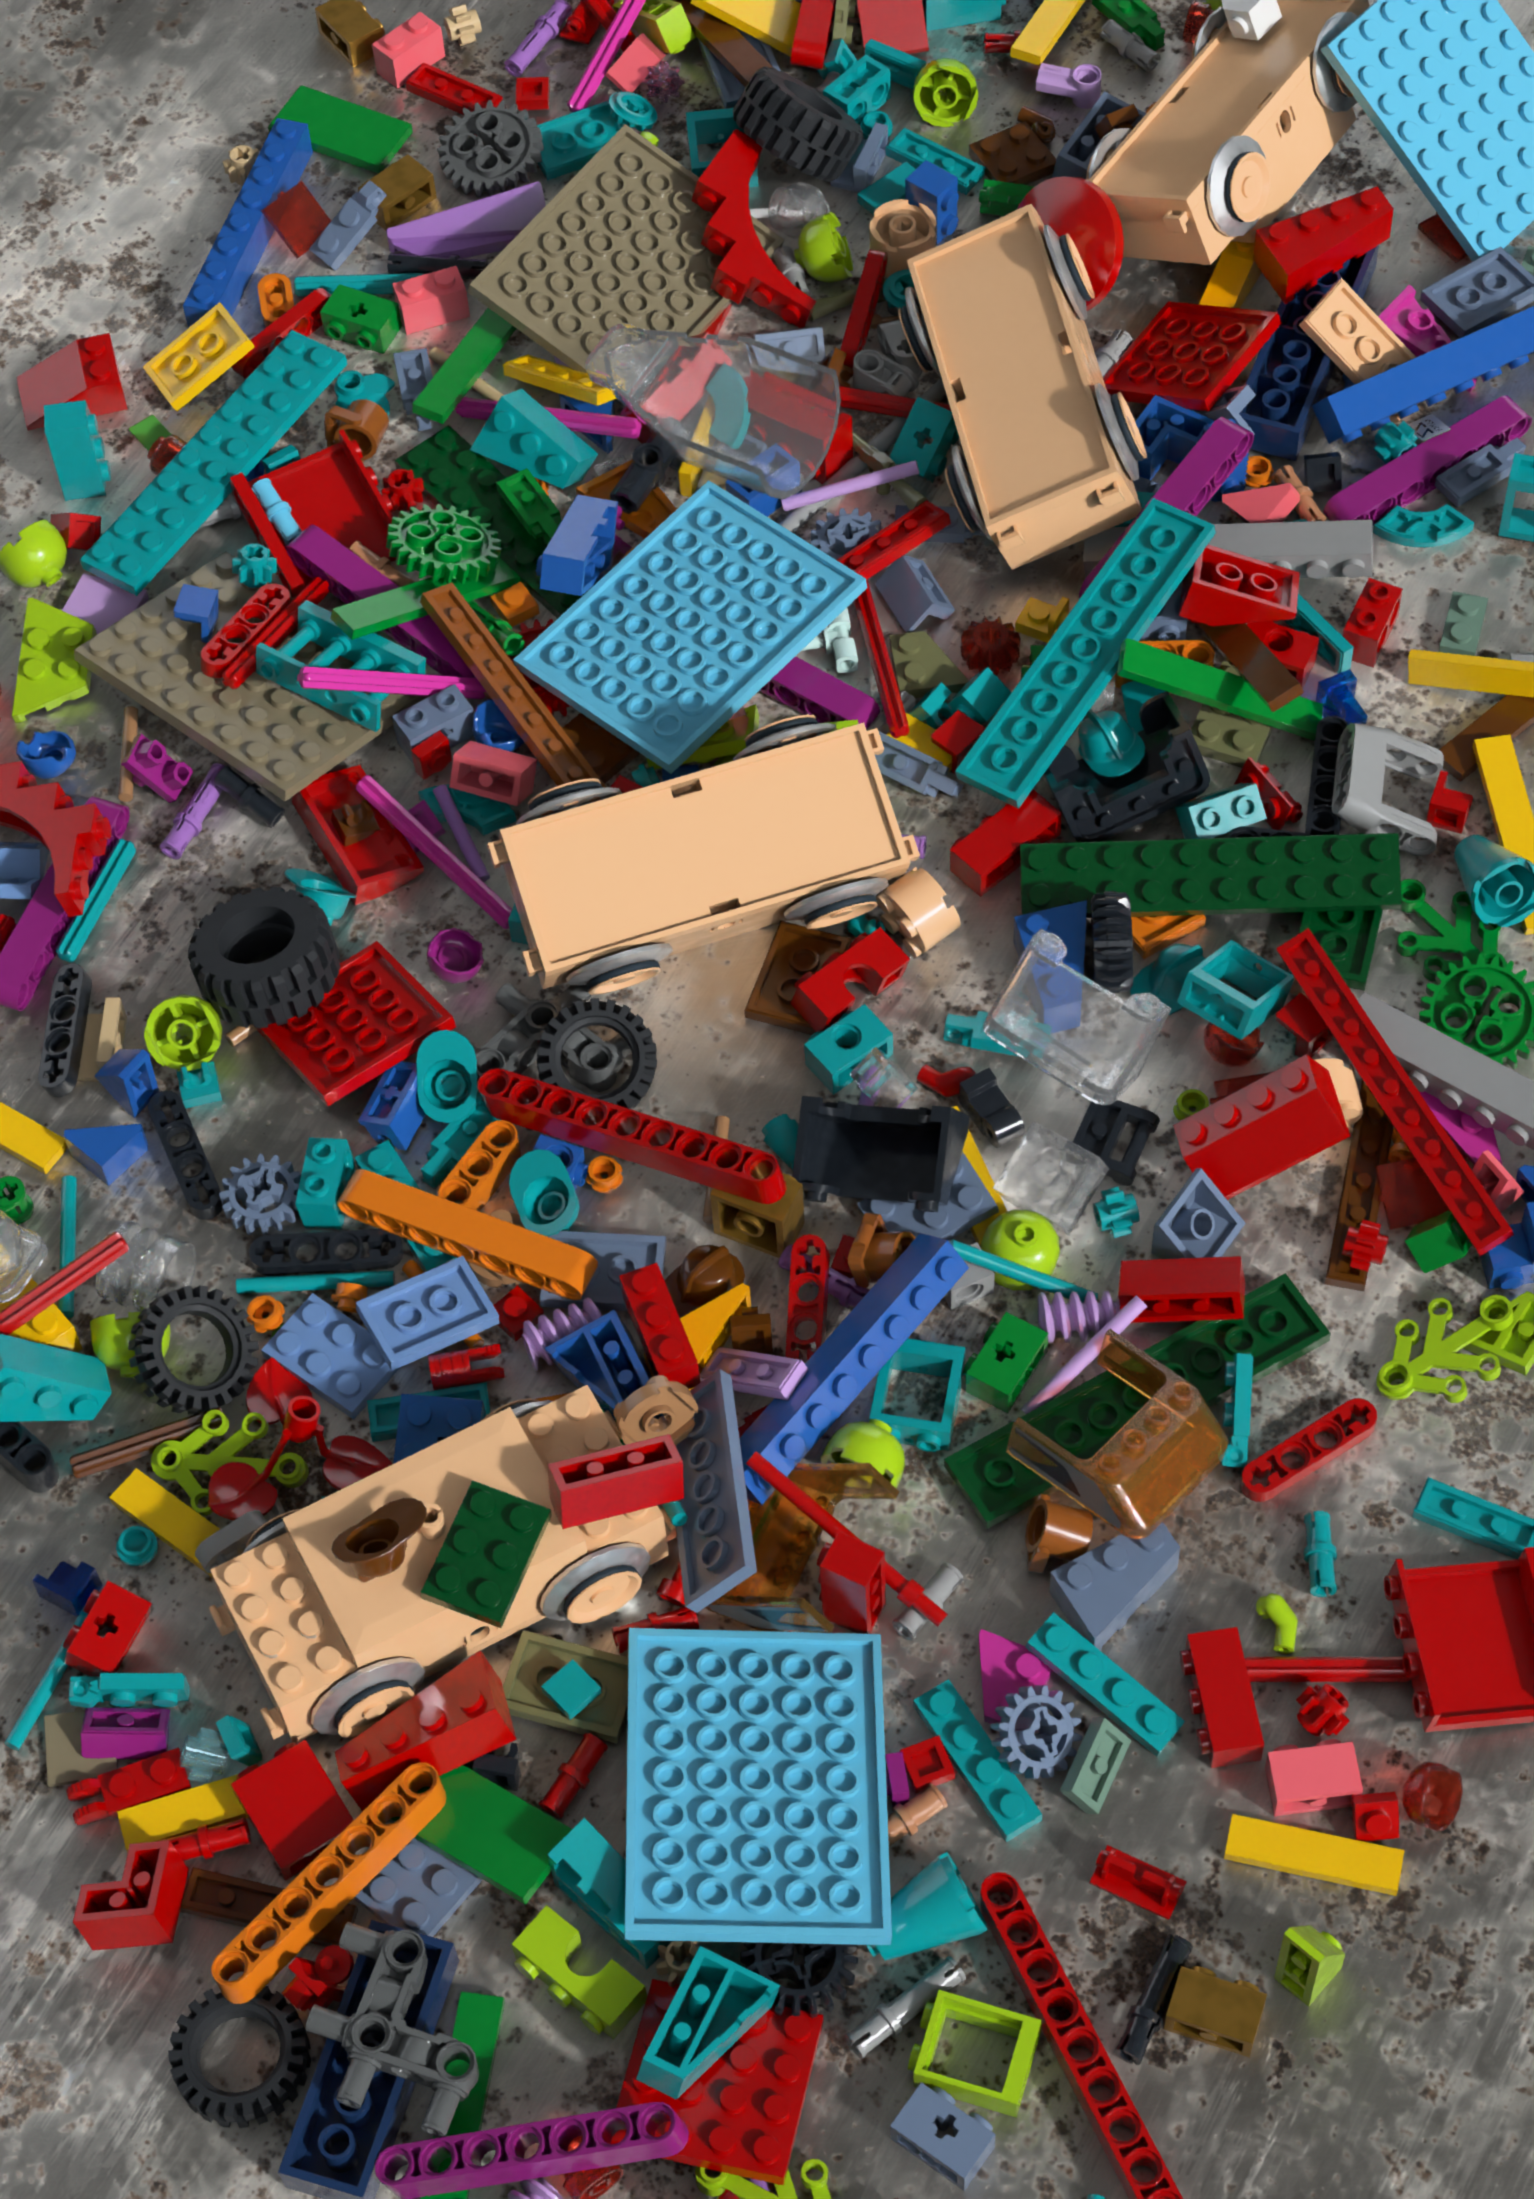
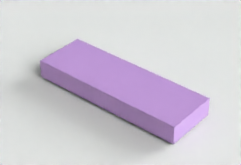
M719 1346L701 1371L700 1380L701 1382L721 1369L731 1375L733 1391L788 1400L809 1369L799 1359Z

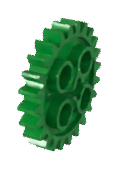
M423 504L421 511L412 506L409 513L400 511L399 517L392 518V523L388 525L386 548L390 549V557H397V565L407 564L406 572L419 571L418 578L429 575L432 576V582L435 583L439 578H444L447 584L451 583L452 579H457L461 584H465L467 577L477 582L479 575L488 577L489 570L495 571L496 563H499L501 539H497V531L490 530V523L480 524L481 516L468 517V510L457 513L455 506H451L449 510H443L440 504H437L436 509H431L428 505Z
M1479 954L1477 964H1471L1470 960L1464 956L1462 968H1458L1455 964L1449 962L1448 976L1437 971L1435 980L1438 985L1427 983L1426 993L1429 996L1421 997L1420 1006L1426 1010L1419 1012V1021L1427 1023L1426 1025L1502 1065L1506 1062L1511 1068L1516 1069L1518 1063L1516 1056L1518 1055L1528 1060L1530 1050L1527 1046L1534 1048V995H1532L1534 993V981L1524 983L1527 976L1525 969L1514 974L1513 961L1507 963L1503 968L1499 966V956L1496 955L1491 964H1485L1482 954ZM1469 986H1478L1483 989L1484 993L1479 996H1471L1465 992V989ZM1495 988H1499L1501 991L1490 1004L1489 1016L1484 1015L1472 1041L1470 1043L1464 1042V1039H1466L1475 1026L1476 1015L1480 1016L1483 1013L1492 991ZM1504 1003H1512L1519 1010L1515 1013L1507 1014L1501 1011L1499 1006ZM1452 1017H1458L1463 1019L1466 1024L1460 1028H1453L1446 1021ZM1488 1034L1495 1035L1499 1038L1500 1042L1496 1045H1486L1481 1041V1037Z

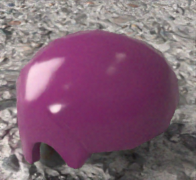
M457 928L440 931L431 939L427 949V962L430 970L440 980L451 984L465 983L477 975L485 960L483 958L482 943L474 939L468 932Z

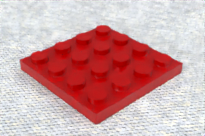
M1168 301L1103 377L1107 392L1111 396L1121 392L1125 401L1149 404L1152 398L1157 395L1185 409L1209 411L1282 324L1279 314L1272 311Z
M376 941L340 963L339 974L335 979L334 986L329 994H323L324 999L317 1007L311 1006L307 1009V1014L300 1018H297V1016L287 1020L288 1023L278 1026L276 1023L268 1024V1028L256 1029L327 1106H330L417 1052L423 1040L433 1032L445 1029L452 1030L456 1028L453 1016Z
M652 1979L616 2108L651 2102H664L671 2106L687 2125L689 2132L688 2142L678 2154L661 2159L784 2186L823 2028L824 2015L818 2014L817 2017L812 2018L809 2012L800 2010L801 2014L799 2016H793L791 2008L785 2007L784 2013L778 2016L775 2014V2005L773 2004L746 2033L676 2100L636 2080L643 2057L680 1984H675L673 1987H670L666 1981ZM667 2121L658 2126L655 2131V2137H660L668 2132L671 2122ZM627 2129L618 2130L613 2135L611 2144H616L623 2140Z

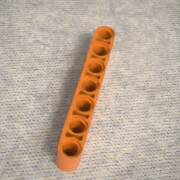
M364 1169L354 1171L337 1201L338 1208L348 1217L457 1258L464 1256L467 1262L570 1300H580L599 1264L594 1256L580 1248Z
M419 1762L406 1768L216 1956L211 1967L212 1976L227 2001L233 2004H243L253 1999L442 1810L446 1803V1792L437 1770L432 1765ZM430 1786V1789L426 1792L417 1793L422 1787ZM396 1816L400 1817L396 1822L386 1824L389 1819ZM370 1847L365 1853L355 1855L359 1849ZM338 1878L332 1885L323 1886L329 1879ZM307 1909L301 1916L292 1917L298 1910ZM276 1940L269 1948L260 1949L267 1941ZM244 1972L237 1980L228 1981L233 1974Z

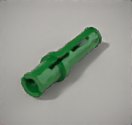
M473 600L467 602L507 655L515 656L523 650L525 642L521 639L522 636L514 632L512 626L507 621L495 618Z

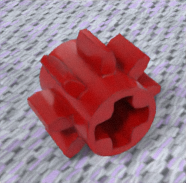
M396 469L390 473L388 478L382 479L384 489L381 490V494H387L394 511H410V507H416L417 503H423V479H414L413 470Z
M1363 1219L1360 1228L1349 1227L1342 1255L1351 1257V1268L1368 1272L1371 1263L1382 1265L1389 1236L1379 1233L1381 1224Z
M1317 1684L1314 1688L1309 1685L1296 1699L1302 1706L1297 1713V1719L1314 1736L1320 1737L1323 1733L1327 1736H1330L1332 1733L1337 1735L1350 1722L1344 1715L1349 1707L1347 1699L1338 1689L1330 1684H1325L1322 1688Z

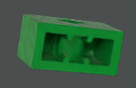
M340 284L320 311L326 336L381 354L386 352L402 328L399 304L397 302Z
M1006 1312L998 1324L993 1322L990 1325L983 1339L985 1345L979 1354L973 1353L969 1357L963 1374L966 1375L967 1393L1008 1414L1048 1352V1333Z

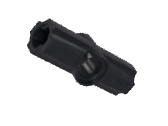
M669 418L666 421H661L647 442L638 445L632 453L633 462L610 493V500L618 501L622 512L627 514L637 512L652 489H656L664 483L666 469L687 440V431L680 426L679 422Z

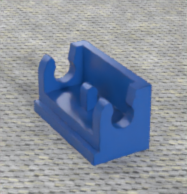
M401 1061L386 1070L358 1119L360 1125L365 1126L371 1137L379 1144L383 1143L386 1137H388L397 1149L406 1151L426 1115L419 1104L417 1094L416 1063Z

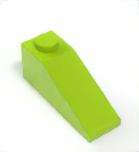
M620 0L612 6L616 13L624 0ZM646 0L632 25L635 31L639 34L644 33L659 49L668 54H677L687 47V43L696 38L681 3L672 0Z
M1311 1925L1289 1927L1283 1935L1274 1979L1309 2007L1342 1969L1345 1953L1341 1951V1944L1325 1931L1319 1933Z

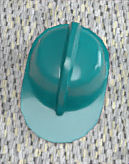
M1090 708L1087 713V719L1082 722L1078 729L1080 742L1078 751L1080 756L1100 776L1114 777L1130 772L1140 764L1145 756L1146 747L1142 738L1118 712L1105 710L1095 713Z
M291 868L287 869L284 874L296 885V891L312 898L318 903V906L323 909L330 926L333 920L341 919L344 915L349 899L356 898L357 896L333 879L313 871Z
M1170 945L1160 952L1155 961L1143 968L1133 978V986L1130 989L1131 999L1136 1008L1145 1014L1156 1017L1168 1016L1183 1009L1184 1007L1178 1004L1177 1000L1187 973L1206 959L1203 956V949L1200 945Z
M445 1029L433 1032L423 1040L417 1053V1094L419 1104L425 1114L435 1121L443 1123L460 1121L471 1112L476 1104L478 1073L475 1050L469 1040L456 1031Z
M536 1149L525 1153L516 1161L509 1179L511 1196L521 1222L526 1229L547 1237L558 1234L560 1231H570V1226L577 1219L580 1207L579 1198L576 1195L566 1166L559 1156L549 1150Z

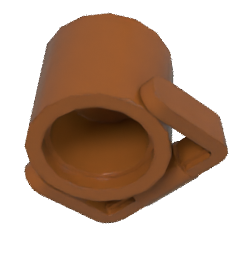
M365 399L353 401L347 409L335 405L332 406L325 413L324 420L327 448L340 442L339 431L344 429L350 441L353 439L357 441L363 455L361 460L364 463L365 460L372 458L376 453L389 425L387 413L377 403Z
M865 1213L848 1255V1265L856 1284L863 1288L869 1287L870 1284H876L914 1241L915 1236L909 1231L888 1232L881 1214Z
M1045 1494L1036 1496L1029 1514L1025 1533L1027 1570L1043 1573L1049 1556L1072 1561L1085 1554L1089 1548L1093 1532V1517L1091 1513L1086 1510L1051 1502L1050 1496Z

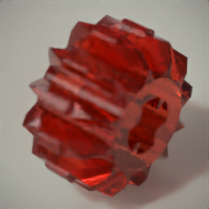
M984 616L982 623L971 621L969 629L963 630L960 646L962 660L966 661L969 670L979 668V672L988 667L996 676L1000 669L1010 672L1012 664L1018 662L1020 657L1019 647L1021 646V638L1018 632H1014L1015 628L1012 622L1002 624L1000 616L995 621H989L986 616Z

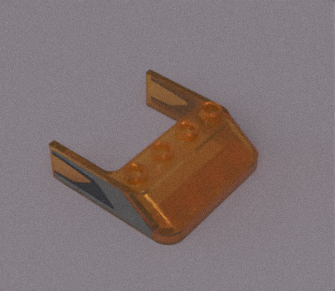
M1109 1329L1105 1333L1097 1364L1148 1398L1149 1401L1090 1459L1084 1460L1075 1457L1020 1417L1013 1423L1006 1452L1124 1536L1142 1539L1149 1536L1223 1460L1228 1447V1438L1194 1385L1112 1329Z
M870 1463L797 1464L787 1476L831 1515L834 1513L835 1506L843 1499H896L899 1491ZM777 1490L771 1494L763 1505L748 1500L757 1572L705 1608L761 1631L831 1633L834 1625L804 1598L791 1597L794 1589L800 1582V1576L811 1554L817 1547L823 1529Z

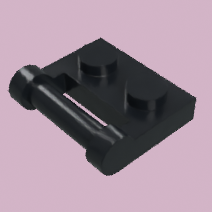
M1095 1092L1067 1153V1162L1109 1176L1120 1185L1130 1186L1137 1174L1135 1170L1137 1162L1150 1133L1156 1131L1160 1118L1149 1110ZM1128 1122L1134 1124L1136 1129L1120 1162L1111 1159V1156Z

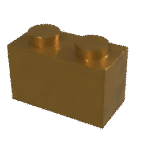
M329 0L315 8L319 33L352 67L374 57L372 44L385 36V30L377 18L373 19L367 13L361 1Z
M409 154L369 179L387 195L377 207L379 210L375 216L377 219L376 223L385 231L398 225L437 198L433 173ZM369 180L358 187V192Z
M1181 1966L1166 2014L1164 2030L1250 2058L1267 1994L1259 1992L1260 1989L1256 1985L1247 1981L1235 1980L1232 1983L1216 1978L1217 1975L1207 1968L1193 1966L1189 1969Z

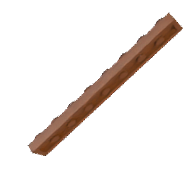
M451 582L422 593L421 605L555 784L559 786L577 780L593 778L599 779L602 788H606L605 784L455 585Z

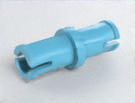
M264 478L257 481L253 485L252 490L269 521L281 536L285 546H287L303 531L291 515L292 509L288 502L282 501L271 480Z

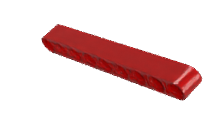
M490 1069L483 1073L478 1080L477 1087L491 1116L761 1204H772L779 1201L787 1190L786 1181L775 1156L768 1152L504 1069Z
M996 1872L990 1874L981 1884L980 1909L1035 2018L1042 2020L1041 2029L1128 2198L1183 2199L1018 1882L1007 1873ZM996 1892H1004L1009 1895L1011 1900L1006 1904L998 1905L991 1902L989 1896ZM1015 1930H1024L1031 1938L1027 1942L1016 1943L1008 1935ZM1035 1968H1043L1051 1974V1977L1046 1981L1038 1982L1031 1979L1028 1973ZM1054 2007H1064L1069 2010L1071 2017L1064 2021H1057L1051 2018L1048 2012ZM1075 2046H1084L1090 2050L1092 2056L1087 2060H1076L1071 2057L1069 2050ZM1102 2085L1109 2088L1113 2095L1108 2100H1096L1091 2096L1089 2090L1094 2086ZM1123 2125L1130 2128L1134 2136L1127 2141H1118L1110 2134V2130L1115 2126ZM1137 2166H1147L1154 2172L1155 2178L1148 2182H1140L1132 2176L1131 2170Z

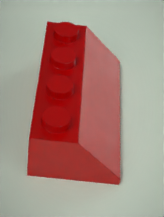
M1307 1054L1173 1125L1182 1157L1192 1173L1196 1168H1202L1227 1200L1350 1137L1329 1070Z

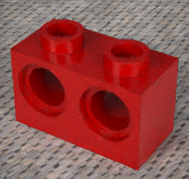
M1368 578L1343 629V637L1354 647L1352 661L1374 668L1399 616L1403 588Z

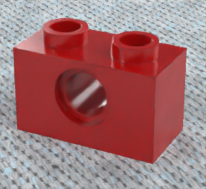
M1272 621L1247 623V626L1296 678L1303 689L1316 662L1319 637L1312 636L1304 631H1297L1278 625Z

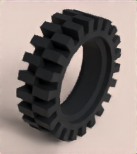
M591 998L589 1002H583L582 1000L574 1002L573 1006L569 1008L566 1006L560 1010L559 1014L550 1020L546 1030L542 1033L537 1053L539 1080L628 1109L634 1108L647 1094L657 1067L656 1044L652 1040V1033L649 1027H645L643 1024L644 1020L638 1014L635 1016L630 1012L631 1008L623 1005V1007L616 1005V1001L608 999L607 1002L599 1001V998ZM592 1025L605 1026L615 1030L626 1040L632 1052L633 1064L628 1079L616 1090L601 1095L589 1094L574 1087L565 1077L561 1067V1051L566 1040L574 1032Z
M199 1285L193 1289L192 1286H185L155 1299L148 1304L149 1308L142 1310L138 1318L141 1321L134 1324L131 1333L135 1334L136 1337L129 1341L128 1350L135 1351V1356L130 1358L129 1362L131 1368L136 1366L139 1368L140 1374L134 1376L137 1383L145 1381L148 1386L143 1392L149 1398L155 1395L159 1397L156 1404L163 1408L171 1405L173 1406L172 1412L176 1413L188 1411V1414H197L233 1401L232 1398L239 1396L245 1390L243 1385L251 1382L254 1374L249 1371L257 1367L258 1358L252 1357V1352L259 1350L258 1341L250 1340V1335L256 1333L254 1324L246 1327L243 1320L249 1315L245 1309L238 1312L234 1309L238 1302L233 1297L224 1300L222 1298L223 1291L215 1289L208 1292V1286ZM192 1314L207 1319L218 1329L223 1338L226 1352L225 1363L219 1376L209 1385L195 1386L186 1384L176 1378L165 1364L162 1354V1338L169 1323L178 1315Z
M265 1986L253 1999L243 2004H233L225 1999L222 1992L215 1994L211 1988L203 1993L206 1997L204 2002L199 2004L195 1999L188 2005L191 2011L188 2017L183 2014L180 2015L176 2022L180 2028L178 2033L172 2031L170 2042L173 2050H168L169 2062L172 2065L170 2071L173 2080L189 2107L195 2113L197 2111L200 2112L203 2119L210 2123L215 2119L222 2127L230 2128L231 2122H237L239 2128H248L250 2120L256 2119L259 2125L268 2122L266 2115L272 2111L277 2116L284 2112L283 2103L287 2099L293 2103L299 2096L296 2090L297 2086H304L308 2077L305 2069L310 2068L311 2057L308 2052L311 2046L306 2029L292 2003L288 2004L284 1995L278 1991L275 1994L271 1993L269 1986ZM240 2017L256 2018L266 2022L278 2034L280 2056L275 2069L263 2083L248 2091L235 2093L220 2090L205 2080L200 2066L201 2052L205 2041L212 2031L222 2023Z

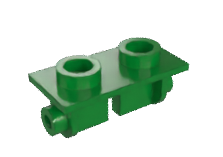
M984 179L983 189H980L979 202L981 203L979 213L999 216L1008 215V213L1017 210L1021 201L1035 186Z

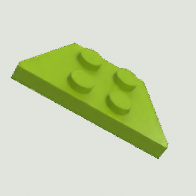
M28 598L12 710V717L15 723L26 721L25 715L43 707L47 711L52 710L67 700H75L89 694L92 672L75 661L74 649L97 635L94 625L35 598Z

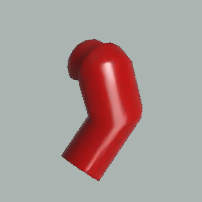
M926 1064L919 1071L917 1081L944 1097H951L960 1094V1082L974 1076L976 1073L968 1066L958 1067L941 1073Z

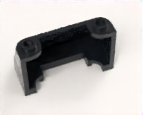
M1165 691L1150 698L1140 708L1139 718L1144 730L1138 732V735L1142 738L1146 750L1140 764L1130 772L1114 777L1100 776L1088 766L1083 758L1077 761L1070 747L1064 745L1043 774L1077 842H1102L1198 797L1208 788L1210 783L1208 769L1189 725L1168 692Z
M802 1096L792 1177L799 1183H802L803 1200L826 1203L827 1196L914 1203L915 1210L938 1212L939 1206H945L948 1203L968 1134L970 1117L952 1107L932 1106L931 1110L925 1107L906 1109L853 1105L845 1101H838V1103L826 1102L825 1104L821 1097Z

